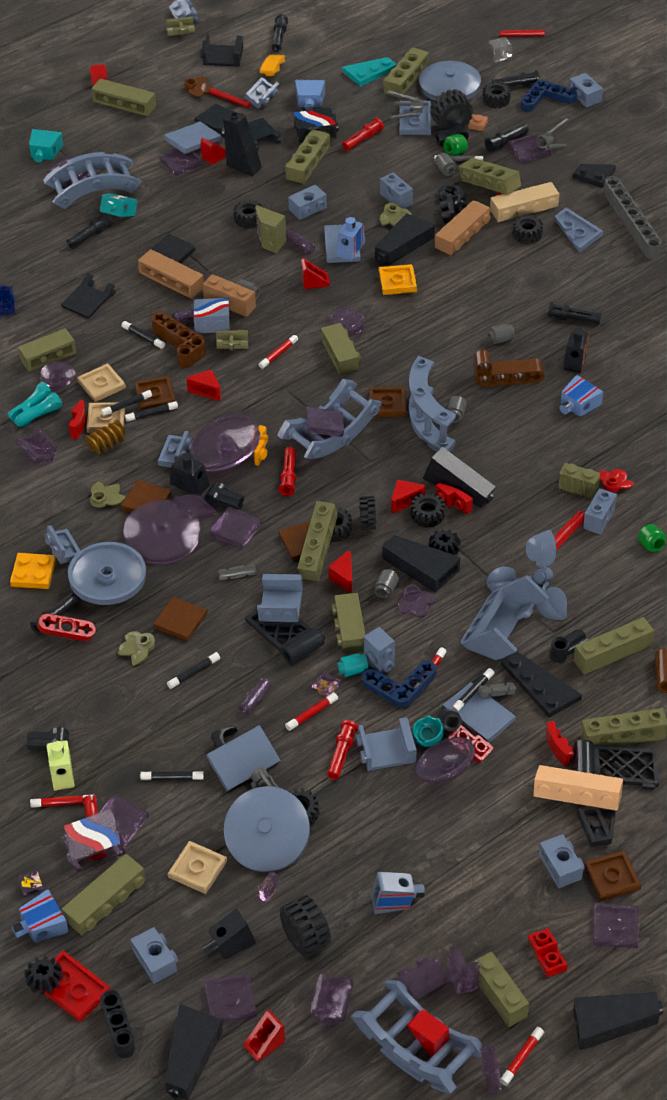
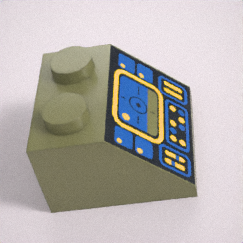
M257 205L255 207L256 229L262 248L277 253L287 242L286 218L282 214Z

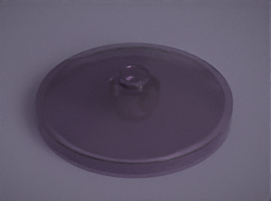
M235 413L218 417L204 425L192 439L190 453L193 459L204 464L206 471L218 472L233 468L245 461L257 448L260 441L259 427L253 418L245 414Z
M155 500L137 507L128 516L124 525L126 545L135 549L145 562L153 564H167L183 559L194 550L200 537L199 521L195 513L184 504L172 500Z

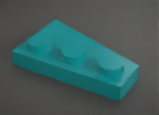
M386 57L342 67V72L361 87L390 73L397 64Z

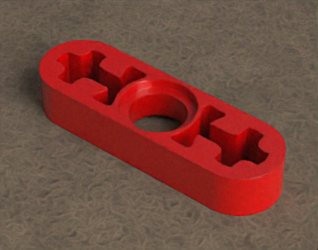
M43 614L37 624L39 631L44 634L81 641L91 640L96 631L94 624L89 621L53 614ZM45 621H49V627L45 626ZM69 624L72 630L64 631L61 625ZM84 628H87L88 634L84 633Z

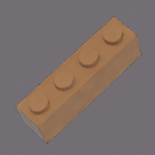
M473 200L435 235V248L449 255L458 251L465 242H468L475 233H478L490 221V207Z
M150 249L138 260L140 274L191 299L203 290V274Z

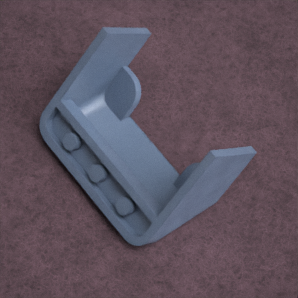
M528 575L494 590L487 597L460 643L466 649L494 660H501L507 655L515 653L517 648L507 639L519 619L528 618L533 613L534 605L547 600L549 596Z

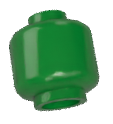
M461 134L449 136L444 142V150L449 156L462 155L468 147L466 138Z
M648 524L640 530L638 542L647 551L657 552L664 547L666 534L658 526Z

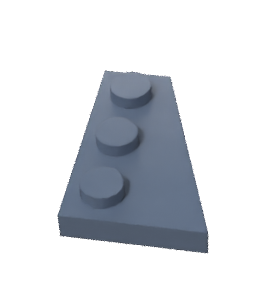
M568 208L555 215V222L579 253L603 236V230Z

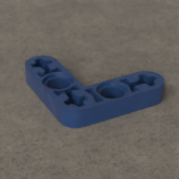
M540 80L535 82L522 98L521 109L527 112L533 111L544 97L572 104L577 100V92L555 83Z
M432 661L421 662L402 684L397 683L377 670L368 669L362 674V683L366 689L395 706L406 708L434 680L437 675L436 665ZM414 681L421 683L418 687L410 686V683ZM386 685L392 687V689L387 692L381 690L382 687Z

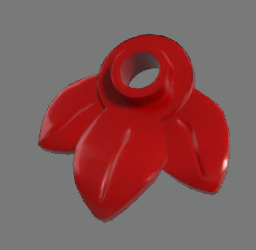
M614 469L611 473L604 470L599 472L601 473L600 481H602L603 489L606 491L617 493L620 488L629 489L634 485V482L627 480V473L622 469Z

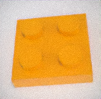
M412 264L379 267L383 295L417 292Z
M17 553L10 579L11 587L49 589L56 557L44 554Z

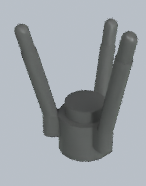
M392 91L388 92L391 95L412 100L410 103L395 102L396 105L410 106V110L413 112L393 115L391 119L423 113V100H420V98Z
M564 119L550 131L537 138L539 147H547L548 150L565 147V143L552 144L554 138L551 134L569 119Z
M258 768L252 772L251 778L253 782L250 784L252 789L264 786L279 788L265 768Z

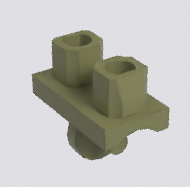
M193 16L166 20L168 36L179 34L182 36L195 32Z
M248 330L216 331L217 349H248Z

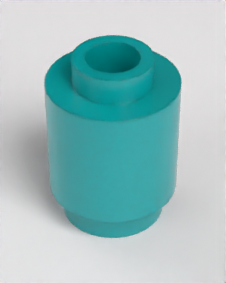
M357 653L341 657L337 666L339 673L343 674L344 677L363 673L364 670L368 669V662L365 654L360 655Z

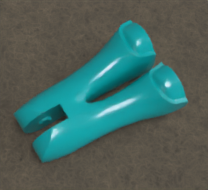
M41 382L37 385L33 394L13 408L7 416L18 427H23L41 415L62 408L63 403L55 392L51 393L46 383Z

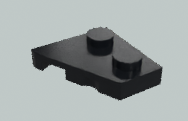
M580 164L574 171L573 178L603 188L606 178L612 176L615 172L616 165Z
M593 806L578 808L577 816L591 847L611 844L616 810Z

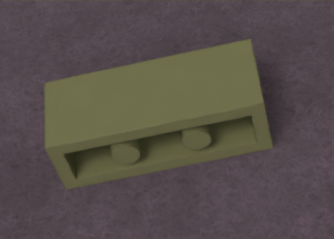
M341 323L322 327L321 341L339 375L359 370L361 356L359 351L356 352L353 340L349 339L347 329H344Z
M65 328L19 346L18 351L21 362L28 372L76 354L75 340Z
M358 593L335 595V603L331 604L332 615L337 617L334 619L335 631L339 630V634H336L338 646H342L343 653L364 651V636L366 634Z
M492 951L472 962V977L507 1026L511 1027L527 1018L529 1002Z

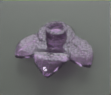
M408 585L403 590V597L398 601V610L401 614L411 611L416 617H425L428 613V605L435 603L436 599L431 592L421 591L417 585Z

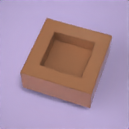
M473 114L472 120L469 121L468 129L484 131L488 123V117Z

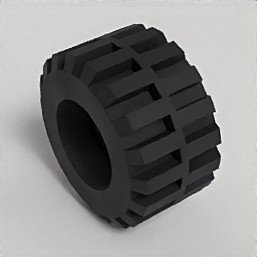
M449 89L447 92L443 91L440 96H436V100H433V105L430 106L431 117L441 131L451 128L455 123H461L465 128L470 123L469 121L472 120V115L474 114L473 107L466 95L460 90L457 91V89L452 91Z
M305 894L280 907V919L283 929L293 947L302 956L307 957L330 945L331 933L328 923L321 909L311 897Z

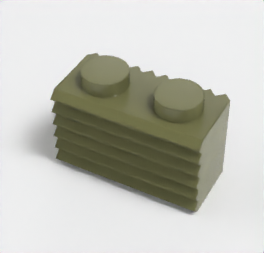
M564 463L559 475L558 488L559 490H566V492H573V494L576 493L577 495L580 494V496H587V498L593 499L599 489L601 473L576 466L575 464Z

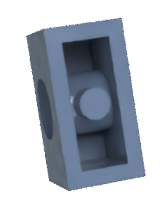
M583 73L570 78L569 88L577 92V99L585 107L602 102L603 88L588 74Z
M394 172L380 178V194L390 203H396L403 209L413 204V188Z
M313 185L288 197L289 210L301 220L327 208V195L317 185Z
M599 488L585 512L583 529L602 534L615 511L617 494Z
M380 627L364 636V654L371 669L384 674L391 671L395 666V641Z
M563 834L540 843L539 856L558 888L582 880L583 861L581 858H577L572 843L567 841Z
M155 927L131 939L132 951L153 984L177 972L176 962H178V958L173 950L169 951L164 935L162 933L158 934Z

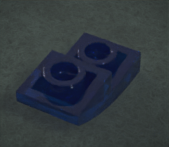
M0 286V316L16 314L13 286Z

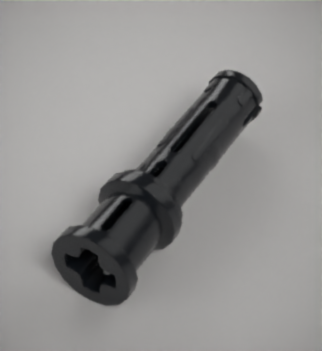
M283 14L275 17L273 27L275 34L271 47L275 52L281 50L283 34L287 30L288 17Z
M538 70L533 73L525 74L523 72L519 76L492 79L491 82L493 84L494 81H497V83L500 81L502 84L505 82L509 86H526L527 84L540 81Z
M523 123L505 133H497L494 137L485 139V147L488 151L492 152L499 146H505L506 142L528 133L529 128H524L527 124Z
M103 213L97 220H92L88 227L66 240L68 246L73 249L92 235L100 234L107 226H112L113 223L110 216Z
M550 302L548 317H559L562 320L569 318L600 324L602 313L569 308L566 304L564 306L556 305L553 302Z
M72 592L55 607L42 612V615L53 614L62 616L82 599ZM39 618L30 622L31 629L37 635L42 636L44 633L40 632L37 627ZM45 621L46 627H49V621Z

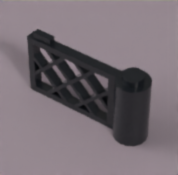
M257 610L245 617L246 622L280 651L286 662L290 665H293L324 645L325 636L323 632L316 628L311 629L300 618L298 622L291 623L255 622L254 619L258 618ZM266 628H276V633L266 632ZM280 628H290V633H279ZM293 629L304 630L301 633H293ZM278 638H287L288 641L281 645L278 642Z
M579 740L573 745L575 771L600 775V771L606 768L612 773L609 777L623 779V785L642 786V789L652 790L659 786L656 749L594 745L590 740ZM599 752L608 753L611 757L605 761L599 756ZM621 754H627L632 759L626 763L619 756ZM642 755L651 756L652 761L646 764L640 757ZM616 760L622 767L618 770L614 769L610 765L612 761ZM635 761L643 767L638 772L630 766ZM626 769L633 776L625 778L620 773ZM648 771L653 776V780L645 779L641 774Z

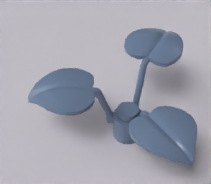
M547 530L531 537L526 544L528 558L536 561V566L540 568L529 577L535 583L543 584L542 590L549 596L547 600L536 604L538 611L546 618L565 620L567 619V598L565 593L557 587H550L546 590V587L549 586L548 582L553 578V572L547 566H550L556 558L555 539L552 531ZM507 566L495 569L487 579V587L493 592L504 585L518 580L515 579V570Z

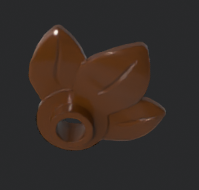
M207 77L188 78L183 83V89L195 97H203L204 94H208L210 89L214 87L206 83Z

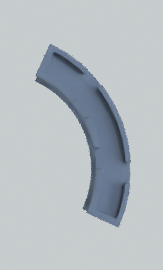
M104 152L89 153L72 158L67 161V164L56 167L43 179L45 184L56 189L58 193L52 202L64 209L81 196L102 189H120L133 193L142 183L140 179L130 176L128 168L133 163L132 159L120 154L113 153L111 155ZM104 169L108 174L96 175L94 170ZM88 171L90 177L78 181L76 175ZM71 179L73 184L63 190L61 185Z
M418 356L411 367L409 376L411 392L409 418L411 425L418 437L427 442L431 449L438 452L441 447H444L451 452L455 446V440L447 436V428L456 418V414L442 407L433 398V387L428 386L427 381L434 362ZM432 421L440 425V431L434 426Z
M342 379L336 390L329 397L330 401L324 407H318L306 419L285 420L277 436L281 439H295L307 449L304 455L305 458H320L348 445L366 427L373 416L378 414L382 402L373 399L367 401L355 392L357 383L352 380ZM349 397L364 407L357 418L342 408ZM335 414H339L351 424L340 431L328 420ZM323 426L334 436L323 439L314 430ZM303 436H309L314 441L310 443Z
M386 980L384 984L390 992L370 1012L356 1011L351 1016L352 1020L369 1040L373 1037L382 1046L380 1051L406 1073L420 1082L424 1079L431 1082V1087L436 1090L451 1094L456 1088L452 1081V1075L471 1055L482 1058L487 1055L482 1049L481 1042L476 1037L464 1035L449 1028V1040L428 1062H423L416 1058L414 1055L422 1047L417 1039L408 1048H403L395 1042L394 1038L424 1008L412 998L402 982ZM397 999L407 1012L388 1032L384 1031L377 1023V1018ZM454 1047L461 1051L445 1069L436 1067Z

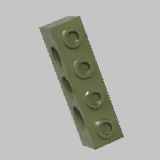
M412 47L405 54L404 58L398 62L397 66L391 70L390 74L384 78V93L389 94L388 92L392 91L404 94L429 65V52Z
M311 130L309 135H306L304 142L299 145L297 152L292 155L289 163L285 165L286 180L305 184L329 149L330 134Z
M471 158L459 166L460 177L464 182L507 195L521 186L519 171L476 158Z
M316 501L297 568L299 575H302V579L317 582L320 580L338 516L336 506L333 503Z
M663 708L582 720L581 738L582 740H590L594 745L623 746L663 740L667 736V718Z

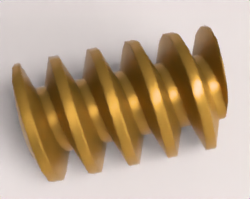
M115 420L114 423L111 422L108 426H103L102 429H97L96 432L85 436L84 440L92 452L100 455V448L103 452H106V445L111 449L113 448L112 442L115 445L119 444L118 439L124 442L125 430L121 422Z

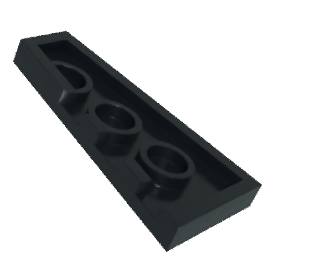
M518 651L501 659V666L549 718L582 700V694Z

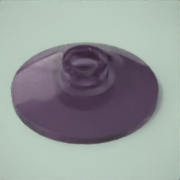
M62 361L49 363L40 371V380L49 387L58 388L66 386L75 378L74 367Z

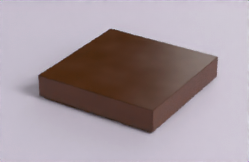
M169 376L134 382L137 395L148 390L152 393V397L139 402L141 410L176 401Z
M405 387L369 388V400L373 399L382 402L378 414L373 417L406 416Z
M137 480L121 504V509L155 520L171 496V490Z
M311 521L279 530V536L292 561L298 560L301 557Z
M172 597L153 625L155 629L189 641L206 617L207 610Z
M625 851L584 862V868L600 901L641 890V883Z

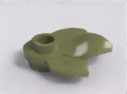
M388 203L384 207V212L380 215V223L382 226L388 224L395 226L406 213L410 215L411 213L407 209L400 208L396 203Z
M98 481L91 488L90 503L94 507L115 506L125 500V496L120 494L119 484L104 487Z
M129 632L124 636L126 642L120 645L118 655L131 656L132 664L136 666L148 657L149 651L153 650L155 638L151 633Z

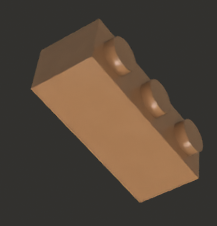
M213 274L203 283L204 299L229 298V310L245 317L256 308L255 291Z

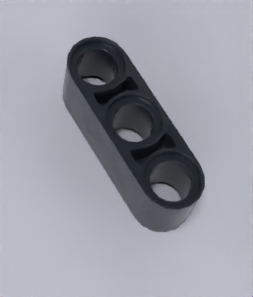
M107 990L100 998L103 1015L116 1054L119 1057L128 1058L135 1052L133 1032L120 994L116 990ZM110 1003H116L113 1006H108ZM117 1022H122L120 1025H114ZM125 1041L128 1042V1043L125 1044V1045H121V1044H120V1043L125 1042Z

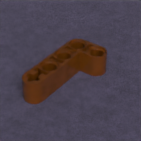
M156 312L152 315L153 333L177 347V359L180 367L188 368L205 356L206 349L203 336L163 312Z
M479 350L474 354L473 371L476 384L480 387L535 383L544 379L543 366L539 359L491 362L490 354L486 350Z

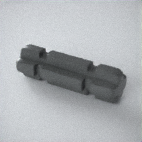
M248 564L247 567H244V565L230 567L229 570H226V568L218 570L221 581L228 580V577L234 579L246 577V574L248 576L256 574L255 564Z
M512 682L505 683V685L504 683L479 686L478 694L481 698L513 695L516 686Z

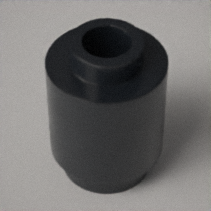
M443 709L437 715V718L442 722L443 729L447 731H455L461 726L462 719L456 711Z

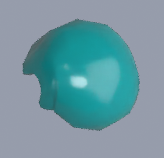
M430 715L419 719L413 725L412 730L415 741L425 747L437 745L442 740L444 733L441 720L439 718L435 719Z

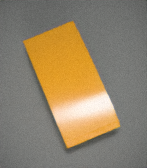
M269 55L263 62L260 73L265 74V76H274L275 73L280 71V64L285 62V55Z
M259 425L253 441L254 463L257 466L267 456L265 445L268 442L266 427Z

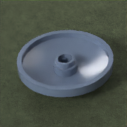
M441 61L431 64L419 76L421 92L432 100H436L437 95L440 96L443 91L447 92L449 89L451 91L453 89L462 91L469 100L479 92L481 86L479 72L472 66L458 61Z
M101 542L82 549L74 556L68 568V579L71 589L81 599L93 604L111 605L126 601L140 591L146 580V566L142 556L132 547L117 542Z
M272 786L254 788L242 794L231 805L224 822V838L232 856L247 869L261 873L281 871L295 863L306 849L310 836L309 818L301 802L290 792Z

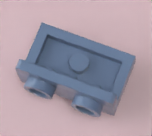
M176 0L169 6L175 19L193 16L196 22L199 21L197 17L198 12L190 0Z
M262 77L245 94L244 98L259 109L262 105L265 106L269 102L271 96L274 97L277 94L279 83L276 82L274 85H271Z
M185 431L183 437L168 435L158 459L159 466L171 467L180 455L186 453L191 448L192 439L189 437V431Z
M51 525L47 526L44 539L46 544H49L53 556L58 559L60 564L71 562L74 556L80 552V549L68 529L54 531Z

